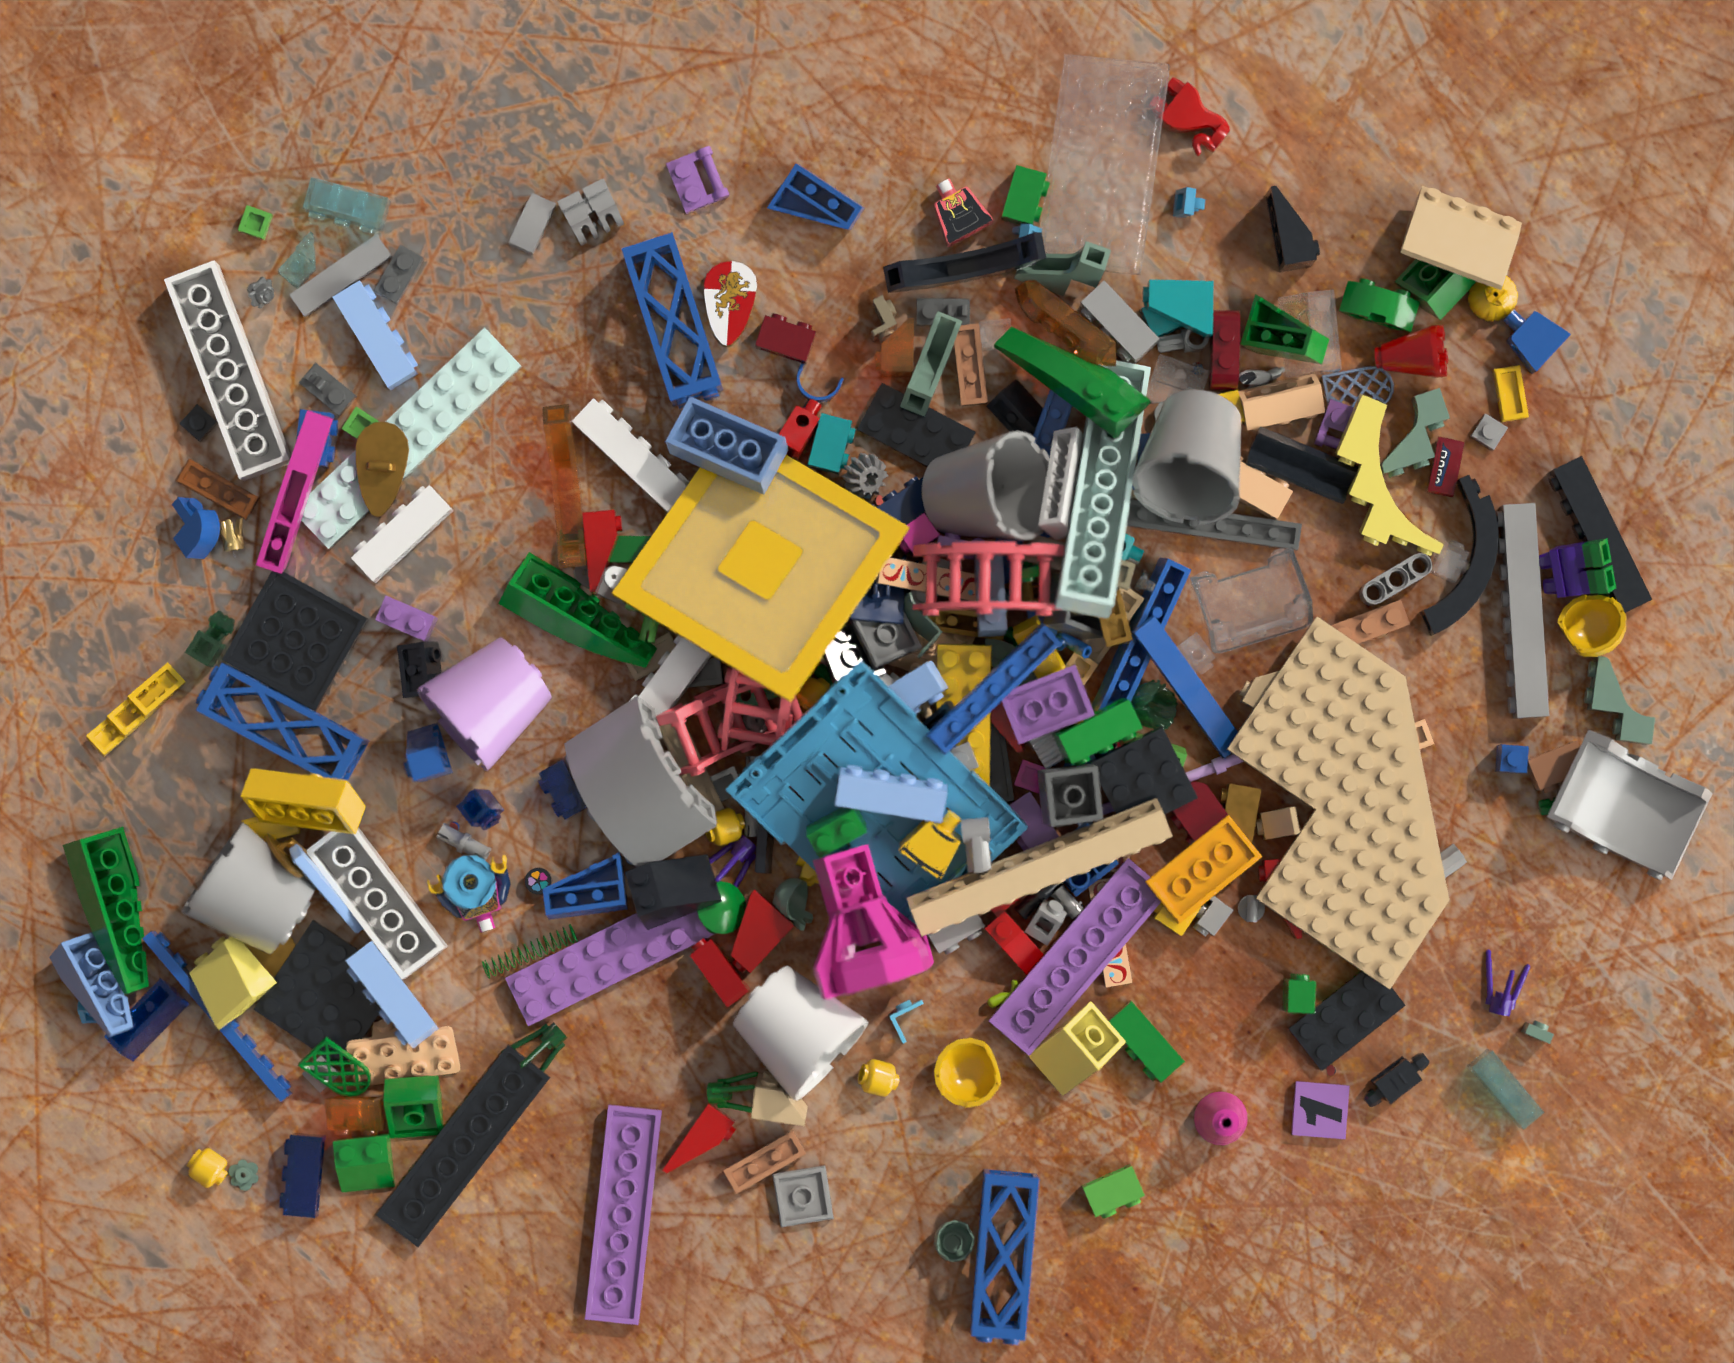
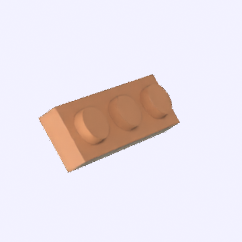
M979 323L961 325L954 343L961 406L987 404Z
M1398 600L1331 626L1359 644L1408 626L1410 622L1402 601Z
M794 1130L723 1171L737 1194L806 1154V1151Z

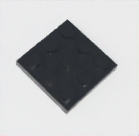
M1162 726L1090 761V764L1096 765L1098 768L1099 782L1116 814L1157 798L1165 815L1198 798Z

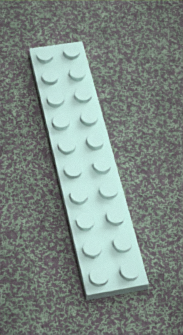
M485 327L386 421L400 428L408 439L409 455L403 480L522 367ZM356 450L310 493L301 520L328 549H331L370 512L360 491L356 467Z

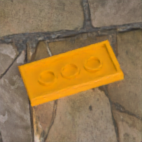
M1227 815L1147 879L1145 883L1175 921L1180 924L1262 856L1232 818Z

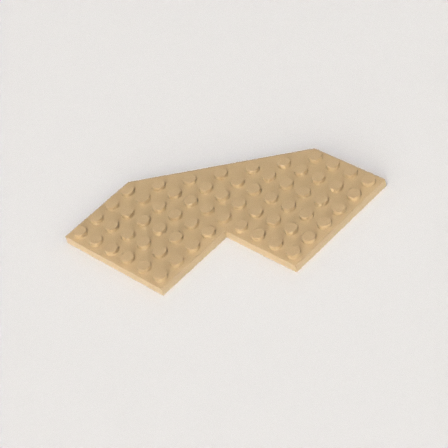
M1315 617L1226 749L1315 809L1255 899L1384 987L1390 989L1449 902L1406 677L1319 617Z

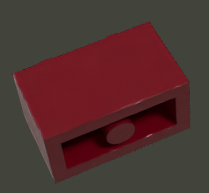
M772 313L771 317L765 315L755 345L756 349L807 365L816 337V331L812 330L813 326L797 321L796 325L786 322V317Z

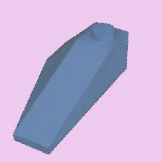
M91 932L60 943L49 958L64 984L108 1037L130 1030L133 1027L128 998L124 996L122 989L111 972L93 933Z

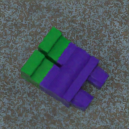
M1608 538L1557 546L1549 552L1539 555L1540 568H1552L1554 576L1543 580L1544 593L1557 594V598L1593 593L1605 594L1616 589L1613 566L1607 565L1612 562Z

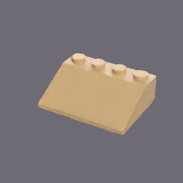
M1422 186L1410 213L1400 253L1501 290L1519 238L1522 222L1516 221L1511 216H1503L1492 212L1486 207L1470 204L1462 198L1443 194L1435 188Z

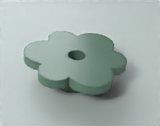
M242 1159L238 1162V1165L235 1164L229 1168V1175L233 1177L231 1184L233 1186L239 1185V1188L243 1191L249 1190L252 1187V1183L254 1184L259 1180L256 1174L258 1166L254 1162L247 1163L246 1160Z

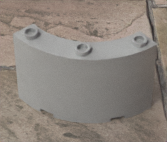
M638 696L564 743L566 751L565 761L570 767L577 789L587 806L589 817L596 821L607 838L624 855L626 861L636 867L650 862L662 861L717 826L714 805L706 800L692 784L687 787L679 777L682 771L670 752L664 753L659 742L662 734L656 719L655 709Z
M1588 730L1547 817L1555 822L1553 827L1565 833L1571 831L1594 843L1593 849L1606 855L1610 851L1648 869L1647 874L1658 880H1662L1663 877L1672 880L1713 793L1706 787L1672 773L1671 777L1666 776V772L1659 769L1656 764L1640 756L1627 753L1628 749L1619 745L1614 740Z

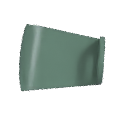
M907 592L904 595V612L913 630L929 641L917 656L921 658L936 642L942 631L928 616L923 615L922 610H912V604L916 603L913 600L912 593Z

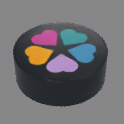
M544 868L530 870L525 877L526 888L533 894H543V888L552 885L551 874Z

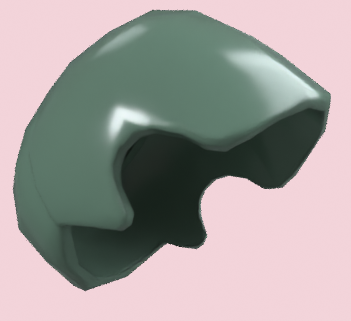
M952 1220L943 1223L936 1230L934 1246L939 1256L944 1260L957 1262L964 1260L972 1252L975 1237L967 1223Z

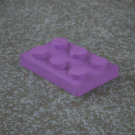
M1076 665L1016 687L1002 700L1019 744L1095 715Z

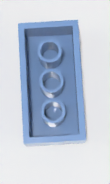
M689 397L665 441L671 455L765 495L788 452L784 436L693 397Z

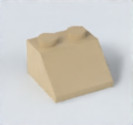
M764 1071V1074L758 1073L751 1118L805 1126L808 1106L802 1098L794 1101L770 1071Z

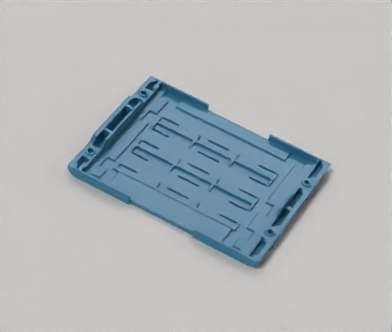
M862 661L855 665L847 674L841 676L816 704L761 756L756 757L746 766L742 774L725 789L781 844L785 841L814 870L813 860L819 859V856L806 837V826L841 808V806H835L840 768H846L848 765L861 767L862 771L868 772L884 770L889 772V775L898 777L901 774L912 775L900 764L902 762L919 780L927 781L929 778L941 780L943 784H947V797L943 817L948 812L946 809L948 807L960 819L989 818L991 862L1028 828L1025 821L973 770L970 771L950 751L946 755L939 751L925 735L929 730L916 718V713ZM843 688L845 692L841 693L839 690ZM858 720H859L865 727H867V728L873 733V735H871V734L858 722ZM840 737H843L856 751L854 752ZM825 753L838 766V768L835 765H833L823 754ZM806 770L812 773L821 782V784H819ZM753 771H758L759 774L754 775ZM789 786H791L804 800H802L799 796H797V795L789 788ZM859 810L866 822L867 833L849 842L850 845L845 844L825 856L868 844L882 895L887 898L886 900L891 906L917 925L910 910L907 897L970 873L968 872L966 845L963 843L961 823L954 829L961 836L960 844L943 877L939 880L899 851L901 840L923 820ZM894 856L898 857L910 870L908 871ZM877 872H879L893 886L891 887Z

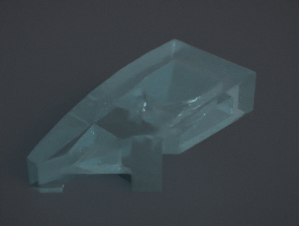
M311 231L296 246L295 252L278 269V273L297 289L316 270L314 234Z

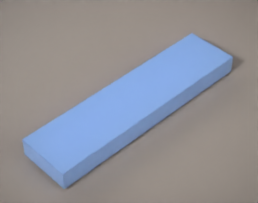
M295 844L291 847L289 852L295 864L355 933L363 930V927L300 846Z

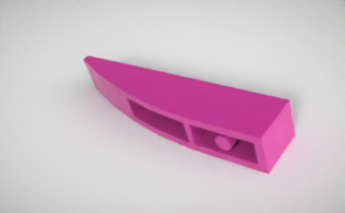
M307 410L256 563L257 566L280 574L286 569L333 418Z

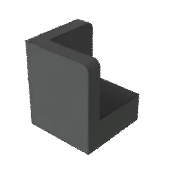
M734 766L709 777L721 802L732 797L725 789L739 777Z

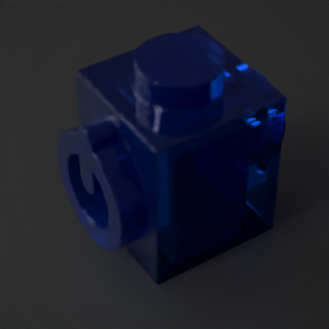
M484 789L470 791L456 806L472 827H480L482 830L490 829L498 824L501 819L500 814L504 811V808L490 790Z

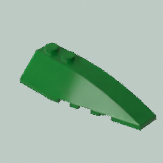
M1012 326L994 344L996 349L1115 439L1151 403L1149 398L1110 369Z
M528 553L508 583L498 603L499 605L542 630L578 647L617 661L644 668L647 667L657 650L652 643L648 642L647 639L646 641L638 640L639 632L633 627L623 625L619 615L613 610L609 613L599 604L601 600L594 594L589 596L580 588L582 584L575 578L532 553Z
M116 828L64 844L63 849L85 916L124 994H128L149 987L146 952L142 950L144 928L140 927L139 912L142 911L141 901H138L137 887L140 886L139 877L124 828Z

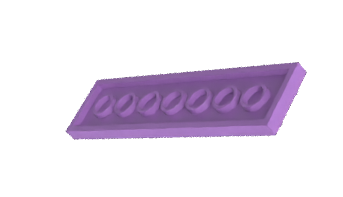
M1127 858L988 1021L1030 1056L1161 903L1145 883L1150 876Z
M697 911L650 930H647L636 913L506 977L505 980L527 1025L530 1026L714 934L706 930V927H704L698 917Z
M608 1105L585 1314L586 1320L639 1325L662 1110Z

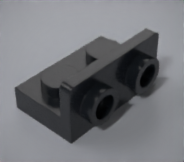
M437 641L397 645L403 698L420 697L417 689L442 673L441 651Z

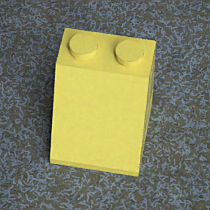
M224 936L211 946L214 950L210 954L205 952L194 961L196 967L189 973L218 1030L242 1015L277 983L242 941L233 937L226 939Z
M1090 1001L1047 1036L1029 1058L1063 1096L1098 1071L1126 1041Z

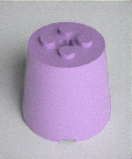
M501 637L417 689L426 707L430 711L435 709L441 716V719L438 720L439 724L477 765L481 762L483 763L481 767L484 771H488L552 699L549 690L541 679L542 674L533 664L529 665L524 659V654L516 645L511 646Z

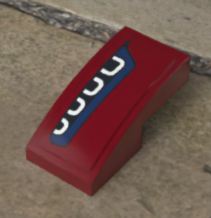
M1438 436L1434 452L1435 457L1430 469L1428 493L1453 498L1463 454V441Z

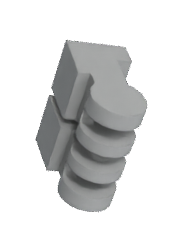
M604 178L583 188L582 190L586 196L583 199L579 191L557 201L581 246L587 243L582 233L584 228L590 229L594 239L599 237L596 231L597 225L595 222L592 223L589 217L593 212H596L599 218L597 220L598 224L604 228L606 233L611 231L606 221L608 216L614 218L618 227L624 225Z

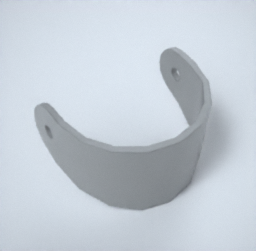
M580 562L574 569V577L580 584L590 590L587 562ZM617 566L607 567L597 594L615 603L626 605L625 602L613 596L612 592L628 569Z

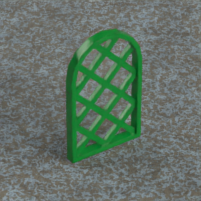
M327 1037L298 1063L300 1068L342 1096L352 1097L360 1095L370 1086L371 1074L369 1069L361 1061ZM325 1045V1050L318 1051L321 1047ZM330 1054H339L340 1061H330ZM316 1055H326L327 1061L317 1062ZM313 1056V1062H306ZM343 1056H345V1057L348 1058L349 1060L344 1061V1060H343ZM354 1064V1071L344 1070V1065ZM327 1065L328 1072H318L317 1066ZM331 1065H341V1072H331ZM308 1066H314V1071ZM345 1075H355L356 1082H346ZM358 1075H367L368 1081L359 1082ZM322 1076H328L329 1081L323 1078ZM332 1076H342V1082L333 1083ZM346 1086H356V1091H347Z

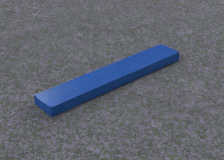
M1151 616L1133 630L1132 634L1222 758H1226L1231 754L1226 749L1238 731L1157 618Z
M1041 623L925 735L942 754L946 755L1061 644L1060 641Z

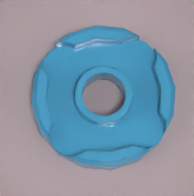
M461 856L454 859L446 867L442 876V888L446 898L453 905L463 909L477 908L486 904L493 896L496 880L491 865L485 859L477 856ZM468 874L472 875L476 880L475 886L470 890L463 886V878Z

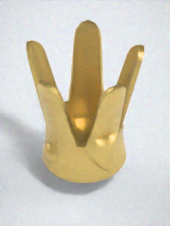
M243 518L236 520L235 533L231 520L227 519L221 522L220 535L223 540V552L233 551L234 558H236L235 550L244 549L242 536Z

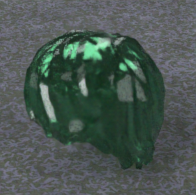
M1153 679L1137 687L1131 704L1141 725L1151 729L1162 726L1165 730L1173 724L1178 702H1176L1175 693L1166 687V683L1160 684V680L1156 682Z

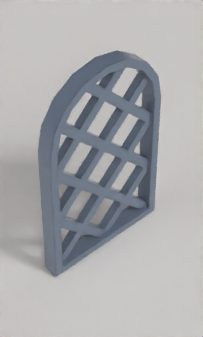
M1364 366L1358 369L1322 375L1327 406L1330 399L1338 401L1331 396L1335 388H1338L1344 392L1338 402L1342 403L1346 395L1355 400L1352 404V407H1354L1358 397L1349 392L1354 384L1362 389L1360 394L1367 392L1373 396L1372 399H1377L1384 404L1391 399L1394 392V383L1391 375L1382 368L1377 369L1376 366ZM1364 370H1375V372L1371 376ZM1379 371L1387 376L1383 383L1374 378ZM1358 372L1354 379L1347 375L1348 373ZM1361 373L1369 378L1365 387L1357 382ZM1340 375L1336 383L1328 378ZM1343 377L1351 381L1347 390L1338 385ZM1388 380L1390 382V388L1386 386ZM1326 381L1333 385L1329 393ZM1372 381L1380 385L1376 394L1367 389ZM1383 388L1390 392L1386 400L1378 396Z

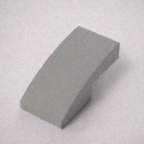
M532 193L516 224L508 245L533 255L544 235V229L555 211L556 203Z

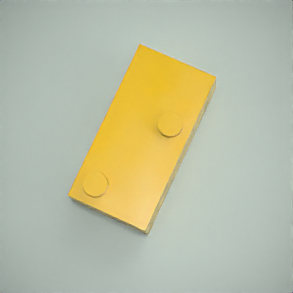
M251 768L241 793V798L260 822L356 834L366 807L347 780L325 778L318 774L301 775Z

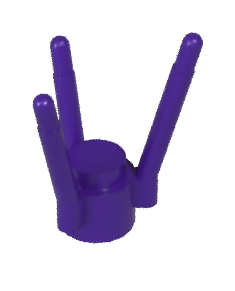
M744 835L739 840L729 843L709 858L712 864L733 848L730 852L733 857L715 878L716 882H719L738 860L743 863L746 859L734 883V886L738 888L750 864L756 858L754 854L756 852V845Z
M1487 949V997L1485 1004L1490 1005L1489 1012L1510 1016L1511 1009H1515L1516 1000L1530 970V965H1525L1512 995L1510 991L1515 974L1514 970L1509 972L1504 992L1496 991L1495 996H1493L1491 950Z

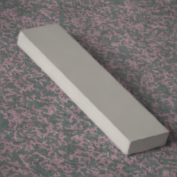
M376 234L289 295L304 317H307L333 299V296L353 285L392 258V255Z

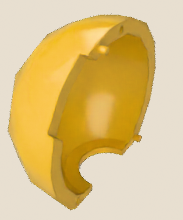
M1585 594L1573 599L1563 608L1558 618V624L1570 645L1580 656L1598 657L1611 652L1621 643L1626 632V614L1622 605L1613 597L1609 598L1603 595L1587 596Z
M974 1038L958 1039L947 1045L937 1058L934 1069L935 1083L941 1095L953 1104L965 1108L979 1106L990 1100L1000 1088L1001 1077L996 1059L991 1048L984 1041Z

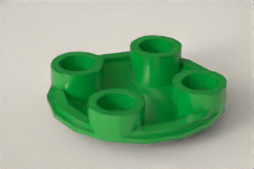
M719 881L717 886L722 902L701 909L697 913L700 921L709 933L727 934L740 927L747 906L744 896L737 887L731 883Z

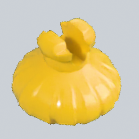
M1507 275L1501 290L1476 281L1468 291V303L1471 310L1477 317L1485 321L1497 322L1506 318L1517 304L1518 291L1516 290V285Z

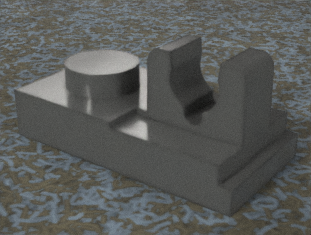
M917 298V326H932L938 311L961 320V325L970 324V299Z
M316 362L299 382L339 416L344 413L357 397Z

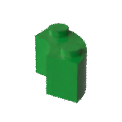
M1360 278L1359 282H1347L1339 309L1340 312L1354 319L1375 323L1391 330L1412 331L1420 302L1410 298V292L1396 289L1394 292L1374 286L1375 282Z

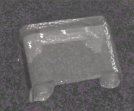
M1292 547L1273 551L1267 560L1268 565L1223 579L1217 580L1215 574L1207 571L1190 577L1193 593L1212 652L1224 653L1301 630L1313 622L1312 598Z

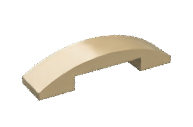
M1119 588L1129 621L1145 598L1130 588L1128 591ZM1104 638L1082 640L1091 646V655L1085 659L1073 653L1065 665L1067 668L1076 665L1083 685H1085L1110 648L1106 647Z

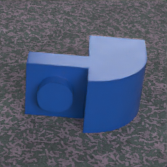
M177 497L172 506L185 524L173 539L186 558L205 559L219 538L220 522L215 510H204L203 505L196 498Z

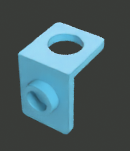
M922 999L913 1004L910 1000H907L897 1005V1011L889 1015L903 1044L907 1041L896 1017L924 1004Z

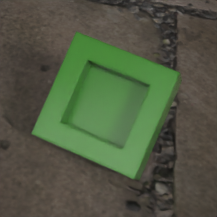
M247 205L238 231L265 240L273 215Z
M355 407L342 429L358 439L364 428L379 421L358 407Z

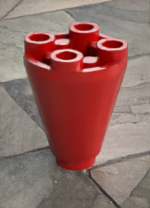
M1431 325L1383 343L1381 347H1375L1376 368H1383L1384 371L1432 378L1447 377L1448 351L1447 348H1444L1443 343L1445 341L1444 325Z

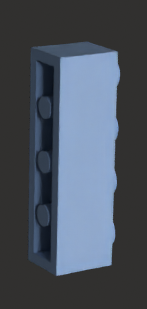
M359 280L333 296V299L386 386L392 390L417 375L418 373L414 367L418 366L411 352L405 354L401 347L404 341L397 329L391 331L387 324L390 318L384 308L380 307L378 309L373 300L377 297L370 285L364 286Z
M933 661L921 665L888 686L916 714L922 711L920 705L927 701L932 705L944 697L942 692L948 689ZM858 720V722H859L871 735H873V733H872L867 727H865V726Z
M854 765L840 768L835 806L942 823L947 797V784H943L941 780L929 778L927 781L917 780L915 776L909 774H901L900 777L892 776L884 770L862 771L861 767Z
M372 941L346 960L350 966L346 971L356 983L361 980L365 985L366 989L362 992L371 1003L377 1001L382 1009L378 1013L387 1024L393 1022L398 1030L394 1034L403 1045L409 1043L412 1048H415L439 1029Z

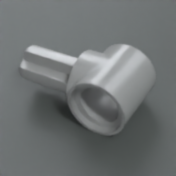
M1185 328L1181 329L1180 334L1158 337L1157 348L1161 353L1183 349L1184 353L1199 352L1204 349L1209 338L1202 336L1203 343L1193 345L1189 341V334L1193 332Z

